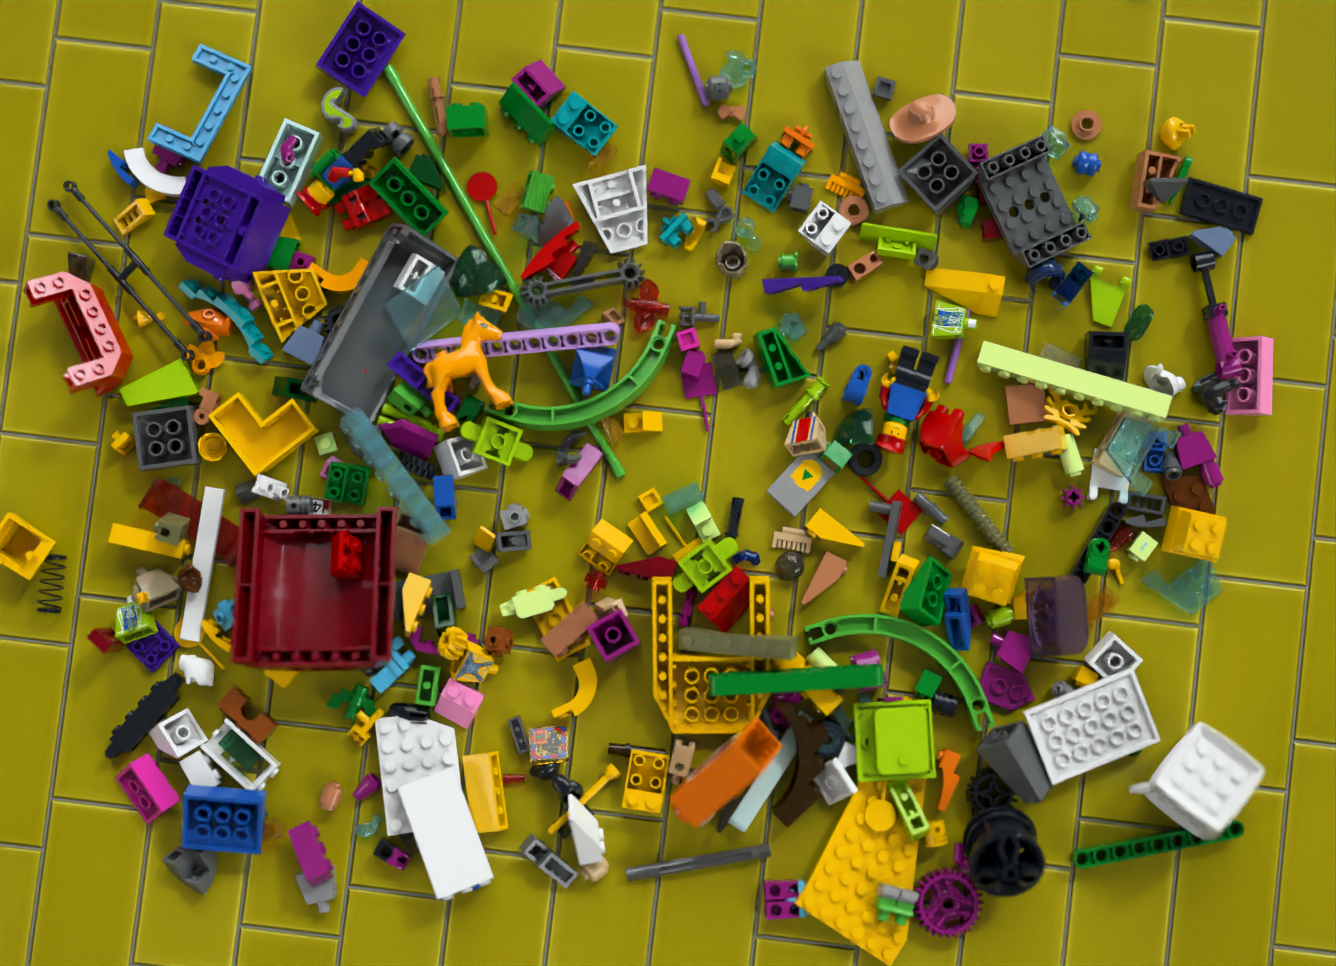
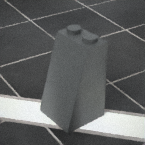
M1024 721L993 727L976 748L982 758L1025 804L1042 801L1047 791L1053 787L1034 739Z

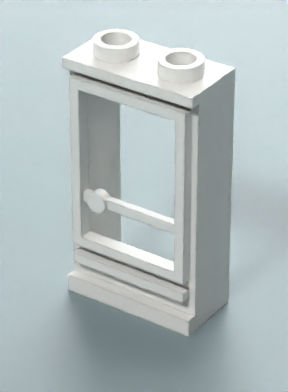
M228 717L224 720L225 723L213 732L209 741L200 747L245 789L262 791L267 785L265 781L269 777L273 778L280 769L278 767L281 763L258 742H253L248 737V733L244 729H239L234 724V719ZM240 735L246 743L228 761L221 754ZM248 744L270 763L253 783L231 764L236 761V757Z

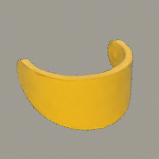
M694 216L690 221L694 231L688 236L685 235L684 248L688 251H693L707 225L706 221L697 216Z

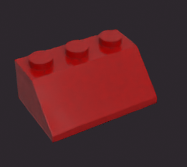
M735 565L732 571L722 579L696 608L722 632L726 633L749 608V577Z

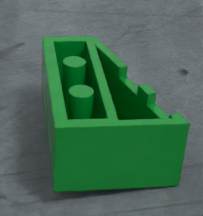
M775 327L757 332L753 336L771 391L806 380L812 376L801 364L800 359L794 355L788 343Z

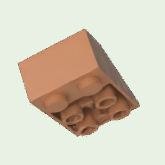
M398 509L395 569L408 574L410 572L418 575L438 523Z

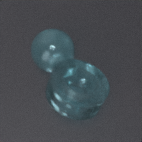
M748 217L741 218L735 226L736 233L740 237L748 239L747 246L749 249H760L762 240L759 236L753 234L755 231L754 221ZM743 224H747L749 229H745Z

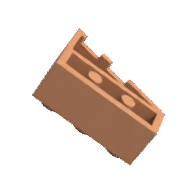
M1150 150L1137 154L1129 210L1142 213L1156 210L1159 201L1143 186V181L1150 178H1172L1173 172L1182 157Z
M583 601L540 640L555 657L558 655L562 657L570 650L568 648L573 642L577 644L584 638L583 633L587 630L586 627L597 622L600 618Z

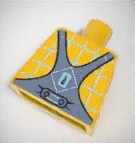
M471 641L466 645L467 649L464 650L463 656L460 655L458 660L454 659L448 668L453 680L478 683L483 682L488 673L495 675L498 672V664L494 663L491 653Z

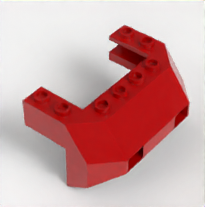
M65 271L27 281L23 293L28 298L30 308L54 302L82 362L81 365L68 368V373L62 377L69 387L70 395L94 388L97 397L118 388L130 366L133 354L103 290Z

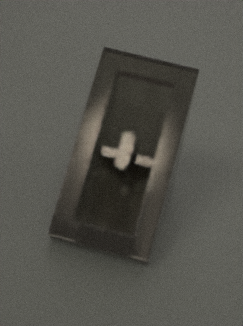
M69 251V274L90 283L96 260L87 255Z
M730 349L712 354L711 356L723 390L742 385L738 368Z

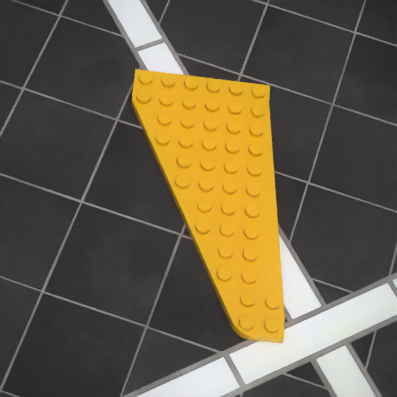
M903 695V696H902V700H900V701L911 700V699L908 698L907 696ZM926 778L906 779L922 810ZM884 781L858 782L856 786L858 791L852 794L812 875L794 903L888 966H891L907 941L910 916L905 926L894 923L896 914L894 912H890L888 922L876 918L877 907L874 906L878 883L913 890L919 840L910 843L901 825L888 787L885 801L889 802L895 809V822L891 828L885 831H876L870 828L865 821V810L872 801L881 800Z

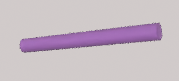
M684 34L679 35L677 39L703 107H707L710 105L708 97H706L704 86Z
M967 309V311H968V317H967V318H969V315H970V311H971V310ZM963 338L955 339L944 379L945 383H952Z

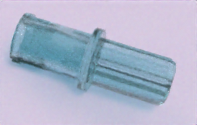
M979 412L975 413L967 426L964 425L962 433L964 448L973 435H976V430L985 420V417Z

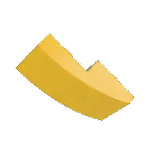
M211 618L209 621L202 620L201 625L207 635L219 647L227 652H231L232 639L226 635L220 636L223 631L219 627L220 624Z

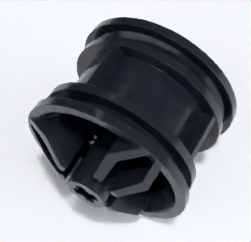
M996 806L979 812L966 825L963 832V847L970 859L969 870L971 877L982 891L993 896L1012 897L1027 892L1039 882L1045 870V856L1041 846L1037 843L1035 825L1027 814L1013 807Z

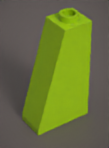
M182 358L119 389L122 403L131 408L200 396V388L187 362Z

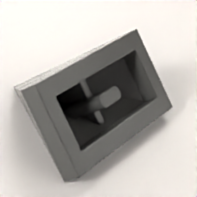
M1150 178L1143 181V186L1163 204L1188 182V178Z

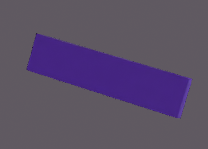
M840 276L762 279L765 294L774 295L798 287H802V291L811 292L842 283L844 279Z
M398 351L387 366L434 403L431 396L434 387H427V378L424 370L401 351ZM446 389L445 406L447 411L452 413L461 400Z

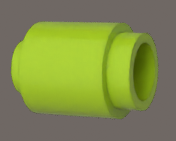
M1006 606L988 610L987 615L984 616L986 625L990 626L991 629L1007 626L1015 621L1012 608Z

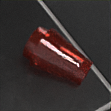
M1125 524L1122 527L1119 526L1109 542L1110 549L1113 552L1133 541L1132 538L1135 535Z

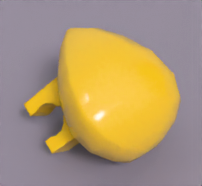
M1172 117L1167 119L1161 126L1159 137L1169 149L1178 150L1184 138H1190L1191 133L1196 132L1195 125L1185 124L1181 119Z

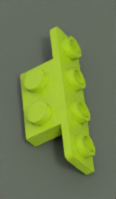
M862 223L859 239L878 242L877 255L915 260L916 248L934 251L937 234Z

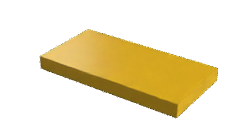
M555 576L540 584H545L546 587L550 586L551 590L561 587ZM532 588V589L528 590L527 593H528V592L535 591V589ZM567 597L555 601L556 605L553 610L533 616L543 637L573 611ZM583 633L584 638L577 644L573 642L568 646L570 650L564 656L558 655L555 657L556 661L559 662L589 646L591 642L586 633Z

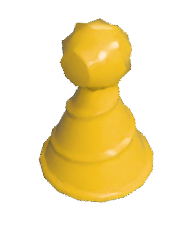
M140 309L137 311V317H134V321L137 320L139 328L154 321L147 312ZM158 312L156 314L157 318L164 322L165 314Z

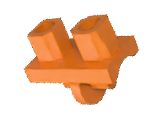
M805 125L803 129L796 126L794 130L786 126L783 130L780 145L789 149L794 142L798 145L795 154L802 159L808 153H812L815 146L814 143L809 141L813 136L807 132L809 126Z

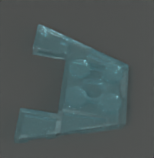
M543 271L536 275V280H538L540 276L544 277L546 272ZM531 290L533 295H541V292L539 290ZM579 294L570 310L551 298H546L548 305L542 304L541 308L538 309L536 304H534L533 308H530L531 303L524 304L525 298H521L516 322L529 330L567 327L592 308L594 303Z
M1124 417L1105 451L1137 494L1145 497L1153 482L1138 472L1140 465L1156 439L1168 448H1173L1182 433Z
M1197 559L1195 564L1168 585L1156 569L1140 580L1190 615H1193L1222 592L1211 561Z

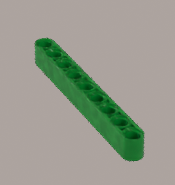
M873 663L712 673L708 675L709 694L711 696L877 687L884 685L883 665Z
M1232 819L1213 840H1203L1198 837L1192 841V833L1184 827L1077 848L1071 852L1070 860L1079 868H1089L1239 838L1244 833V826L1241 822ZM1235 823L1236 831L1230 833L1229 827ZM1175 835H1179L1180 839L1177 844L1172 843V838ZM1159 838L1161 844L1159 847L1154 848L1153 842ZM1140 842L1142 845L1141 850L1135 852L1134 845ZM1118 846H1122V853L1116 856L1115 849ZM1098 850H1103L1104 852L1101 859H1096V852ZM1079 854H1084V861L1081 863H1077V856Z

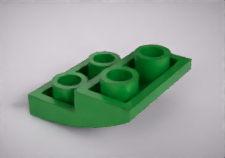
M331 461L324 498L340 503L346 501L361 506L365 505L371 468Z

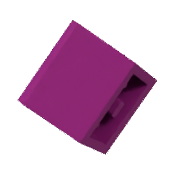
M541 59L525 66L511 79L512 83L514 82L541 110L566 88Z

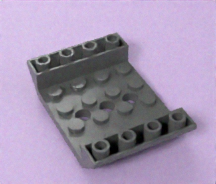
M1043 134L978 164L979 188L1011 256L1027 269L1092 239L1084 221L1076 224L1045 158V155L1050 153L1051 150ZM1041 193L1047 197L1046 203L1041 201ZM1025 201L1031 203V210L1025 208ZM1009 208H1013L1015 210V217L1010 216Z

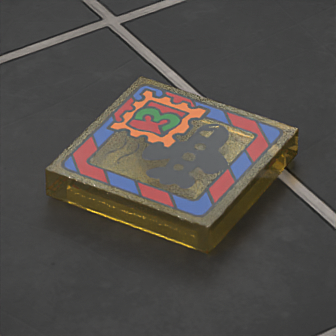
M567 725L529 728L531 765L569 761Z

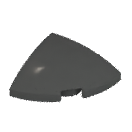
M558 195L545 208L543 215L546 216L543 219V225L539 224L538 239L542 248L560 231L574 223L568 208Z

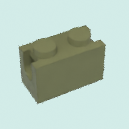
M168 512L159 521H156L153 532L156 533L154 539L177 546L187 536L191 519Z

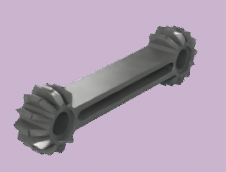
M626 258L623 263L620 261L617 263L619 269L545 283L542 282V276L538 280H536L535 276H532L531 281L525 279V285H521L520 289L524 292L520 293V297L525 298L524 304L531 303L530 308H533L534 304H536L537 308L540 309L542 304L548 305L546 298L619 284L624 285L623 291L627 287H629L630 291H633L634 287L639 288L641 286L640 282H644L645 278L642 275L645 273V270L640 269L641 263L635 265V259H632L631 263H629V260ZM630 271L633 274V278H627L624 272ZM611 277H618V278H613V279H607V280H602V281L594 282L595 280H600V279H605V278H611ZM571 285L570 287H565V288H560V289H554V290H547V289H552V288H558V287H563V286ZM539 289L541 295L535 296L531 290Z

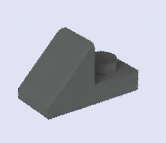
M530 530L495 533L497 552L532 549Z

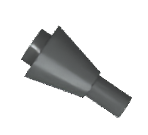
M840 321L837 324L833 322L824 339L816 348L821 352L829 344L846 336V327Z

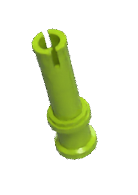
M820 376L816 377L817 380L813 385L805 389L803 397L781 418L789 427L814 401L816 402L820 399L819 396L826 389L830 388V385Z

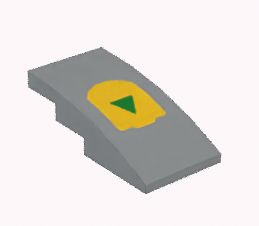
M821 452L799 455L766 491L793 517L804 508L835 474V472L818 460L822 456Z

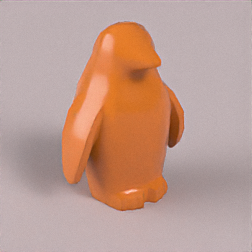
M208 307L187 312L205 331L211 332V340H219L220 337L217 335L231 337L234 322L218 307ZM184 317V323L187 326L191 327L190 323Z

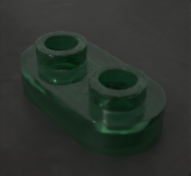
M1141 304L1132 313L1124 327V332H1128L1129 340L1136 341L1144 335L1154 317V311L1149 305Z

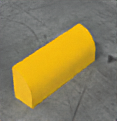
M492 751L462 756L468 805L477 832H494L509 828L499 752Z

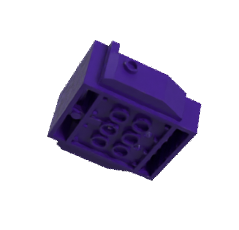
M193 164L163 235L176 241V247L187 262L213 274V278L222 282L226 279L232 282L242 281L248 283L253 276L252 272L265 271L291 208L283 205L285 195L277 192L275 187L266 183L267 179L260 175L253 177L228 165L208 167L206 170Z

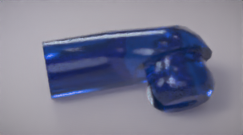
M748 549L731 557L735 565L744 560L751 562L753 566L761 562L760 555Z

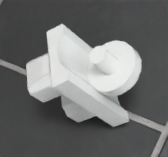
M258 473L257 481L251 491L281 502V499L287 498L289 489L286 488V483Z

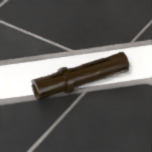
M609 742L607 755H619L629 758L632 749L666 755L667 749L630 745V743L617 744Z

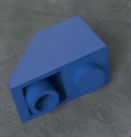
M453 475L434 476V502L437 520L456 519L457 499Z

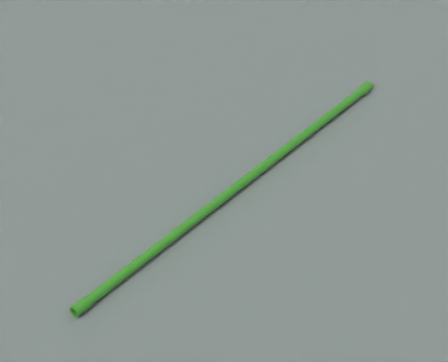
M393 65L386 66L383 69L385 76L396 91L508 289L513 294L532 330L542 329L529 304L523 303L525 298L520 297L522 292L402 85ZM545 351L573 402L584 401L574 385H570L571 378L555 351ZM597 423L588 425L587 427L605 456L615 478L618 479L626 474L624 468L614 455Z

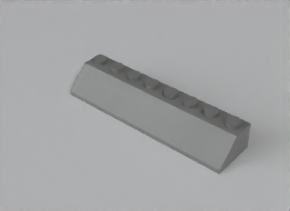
M859 60L842 61L825 67L823 75L863 187L866 190L865 193L873 215L909 203L910 201L901 176L897 172L896 162Z

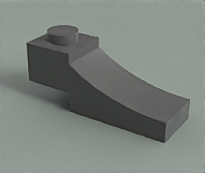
M533 833L519 847L524 855L565 888L579 874L577 870L558 856L545 842Z

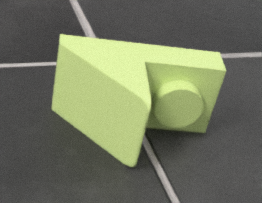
M703 501L686 509L702 541L708 537L713 539L721 535Z

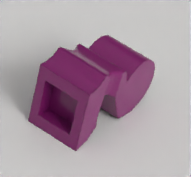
M796 691L776 692L774 694L775 702L773 704L776 708L771 712V720L782 728L788 727L790 723L779 710L777 702L783 698L786 702L790 701L791 703L798 704L803 697Z

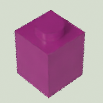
M693 349V351L688 350L681 368V375L699 381L706 361V356L703 355L704 352Z

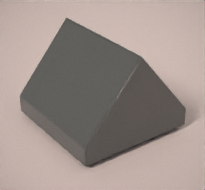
M254 479L235 486L236 494L243 504L261 496L251 491L255 486Z

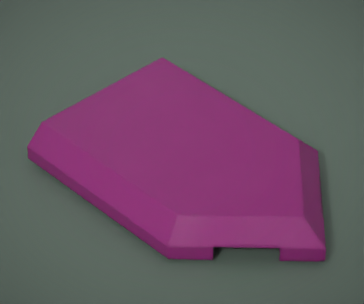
M404 419L396 420L395 423H382L379 425L392 447L426 462L428 461L438 438L437 434Z
M988 661L986 662L979 684L988 703L1012 711L1035 700L1024 674Z

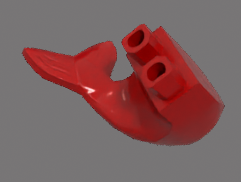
M938 405L935 411L929 410L921 425L920 446L922 452L934 458L935 462L949 468L960 465L973 455L980 460L990 462L993 459L994 453L1005 448L1004 441H995L965 449L962 442L964 429L962 421L965 414L958 408L953 409L950 415L946 406Z

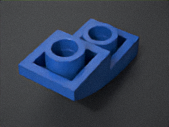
M1148 431L1144 443L1142 472L1162 474L1164 452L1166 451V433Z

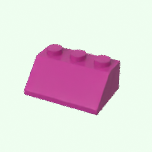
M148 753L130 763L115 777L147 825L181 801L178 798L177 792L172 789L166 776L161 773L155 760Z

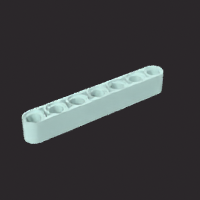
M798 711L799 716L803 714L810 722L813 720L812 717L803 711ZM791 725L788 726L779 740L783 746L763 773L753 780L727 821L743 833L749 827L796 754V740Z

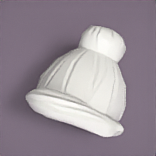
M1159 363L1158 367L1151 365L1144 369V380L1150 390L1173 397L1177 392L1185 389L1184 379L1180 376L1175 377L1174 374L1163 370L1161 363Z

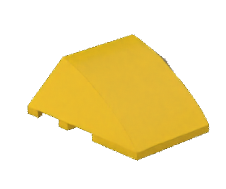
M313 268L252 272L258 294L281 343L296 331L300 325L311 319L327 305Z

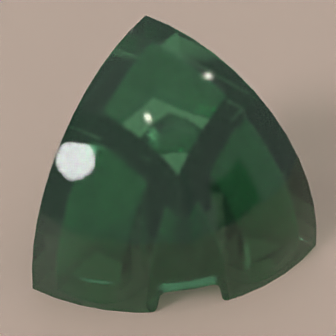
M473 245L465 248L456 263L453 278L456 297L466 298L483 295L507 283L506 277L498 264H491L486 258L487 253Z
M859 409L845 416L837 425L832 442L836 440L841 445L850 446L852 444H873L872 409Z

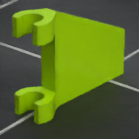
M1096 265L1093 267L1090 275L1092 319L1111 328L1132 279L1122 277L1118 287L1098 279L1103 268Z

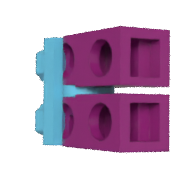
M763 879L766 920L806 917V914H810L794 903L807 882H804L802 879Z

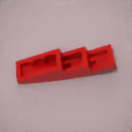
M577 221L560 231L535 255L520 276L523 283L525 279L529 280L532 276H536L556 264L553 256L568 248L566 240L581 231Z

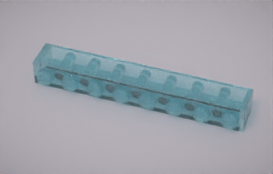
M358 406L340 419L342 423L339 425L346 435L349 433L352 436L353 440L351 443L357 451L361 449L364 452L365 456H363V459L369 467L373 464L377 470L375 475L380 482L385 481L389 487L386 490L392 498L395 496L400 501L398 506L403 513L408 512L412 518L409 521L415 529L420 528L424 533L421 537L426 544L431 543L434 546L452 532L362 409Z

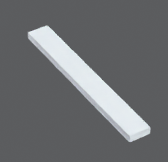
M205 487L192 563L200 571L203 582L198 593L189 591L187 593L180 639L201 641L203 629L201 621L205 617L226 493L224 489Z

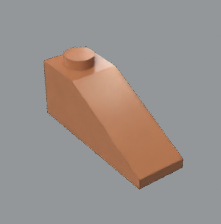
M825 551L800 603L805 605L837 581L840 576L844 577L848 566H846L847 561Z

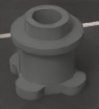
M920 248L914 264L922 266L925 270L936 268L939 263L938 255L933 251H926L925 248Z

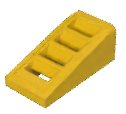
M139 198L113 220L121 234L126 235L151 218L155 211L146 198Z

